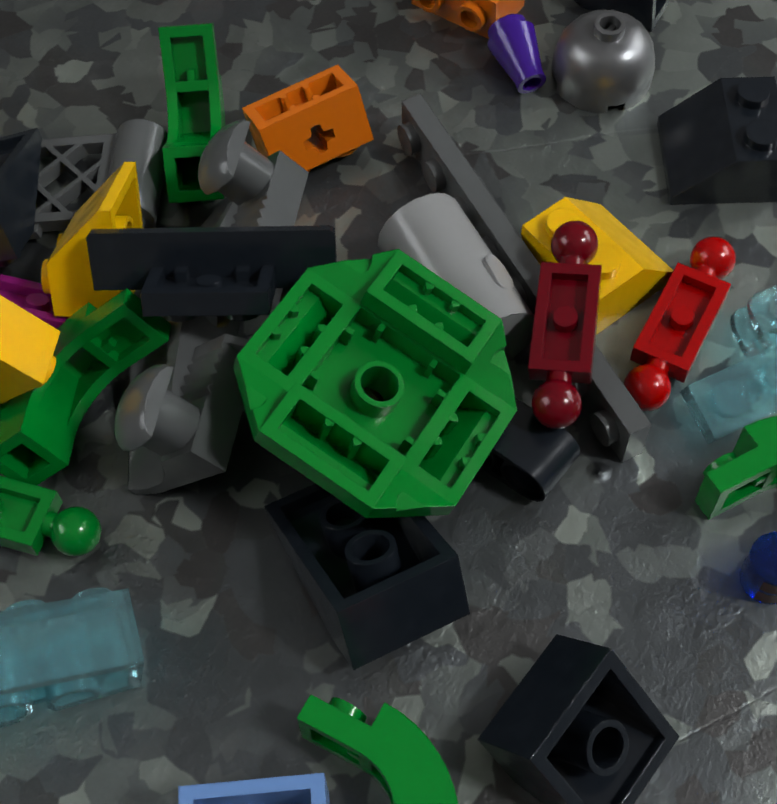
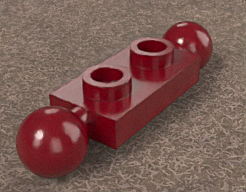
M568 221L555 230L551 238V251L559 263L541 262L528 372L529 380L546 381L534 392L531 406L538 422L551 429L566 428L577 420L581 412L582 400L578 390L572 383L591 384L602 265L588 264L593 260L598 251V237L593 228L582 221Z

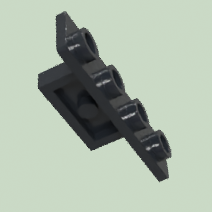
M330 225L92 229L86 237L94 291L125 290L126 288L129 290H141L140 298L143 317L163 316L165 320L172 322L189 321L197 316H225L233 321H248L260 315H270L276 288H292L307 268L337 262L335 228Z

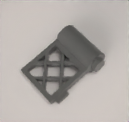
M131 119L119 125L117 133L42 139L40 158L51 157L54 161L39 172L37 194L46 202L35 211L34 232L29 240L41 239L42 232L66 230L76 211H68L65 207L86 190L93 195L123 162H136L143 228H155L165 174L162 147L167 142L168 133L157 123L146 119ZM102 153L101 160L84 173L74 166L88 154ZM66 171L75 178L74 181L54 196L45 189L46 186Z

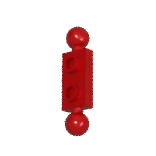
M707 237L700 240L691 251V267L679 262L677 263L633 346L630 360L641 365L629 371L623 384L642 411L657 410L667 402L671 394L669 377L683 383L685 382L727 298L731 283L722 279L726 278L733 271L736 263V253L733 246L723 238Z

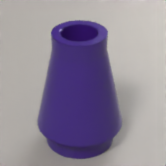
M509 14L495 21L488 30L489 41L487 47L515 83L519 93L527 94L538 90L545 84L546 76L542 69L533 23L526 21L525 17L521 14Z

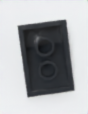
M316 483L264 506L274 530L327 631L353 670L470 614L459 556L425 516L365 518Z

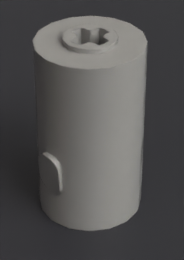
M431 193L416 198L399 208L385 222L378 237L377 246L381 252L400 249L503 320L507 344L504 349L507 362L511 361L527 347L532 340L534 314L515 288L505 266L492 254L455 198L446 193Z

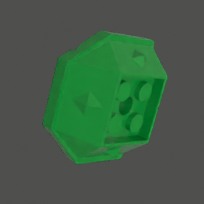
M400 249L372 254L371 259L344 260L307 268L238 353L233 365L254 441L365 518L449 515L517 412L512 376L504 351L507 344L503 320ZM363 388L377 391L384 401H376L365 394Z

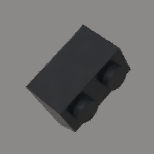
M775 76L720 78L658 116L657 127L670 205L777 202V85Z
M556 634L479 736L478 741L515 783L543 804H634L678 740L679 735L611 648Z

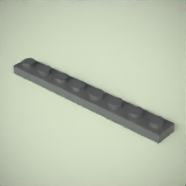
M421 93L402 100V124L397 127V133L403 150L409 156L415 155L422 166L424 179L432 192L446 193L456 199L492 254L505 266L515 288L535 316L541 265ZM595 344L591 384L572 383V385L578 390L582 405L590 415V424L596 438L603 446H611L619 460L623 463L643 453L652 424Z

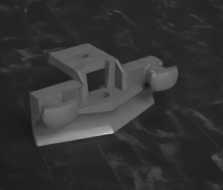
M240 119L225 125L210 139L201 155L198 167V180L200 188L205 194L209 195L218 191L230 199V202L218 205L200 227L294 226L309 172L280 150L266 158L245 142L250 121ZM283 288L279 303L291 288ZM197 316L192 320L184 322L168 321L171 324L169 341L130 366V385L123 393L118 404L114 433L117 444L124 452L128 451V490L136 495L158 494L226 472L244 408L233 365L238 353L254 335L237 336L241 321H233L225 316H217V327L212 325L206 316Z

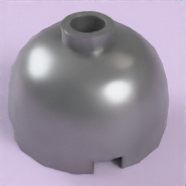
M594 10L582 14L563 30L557 42L551 68L552 77L554 76L557 81L556 90L561 98L576 108L593 113H607L608 106H618L624 104L623 110L632 108L646 97L651 86L655 70L654 45L642 23L629 14L615 10Z

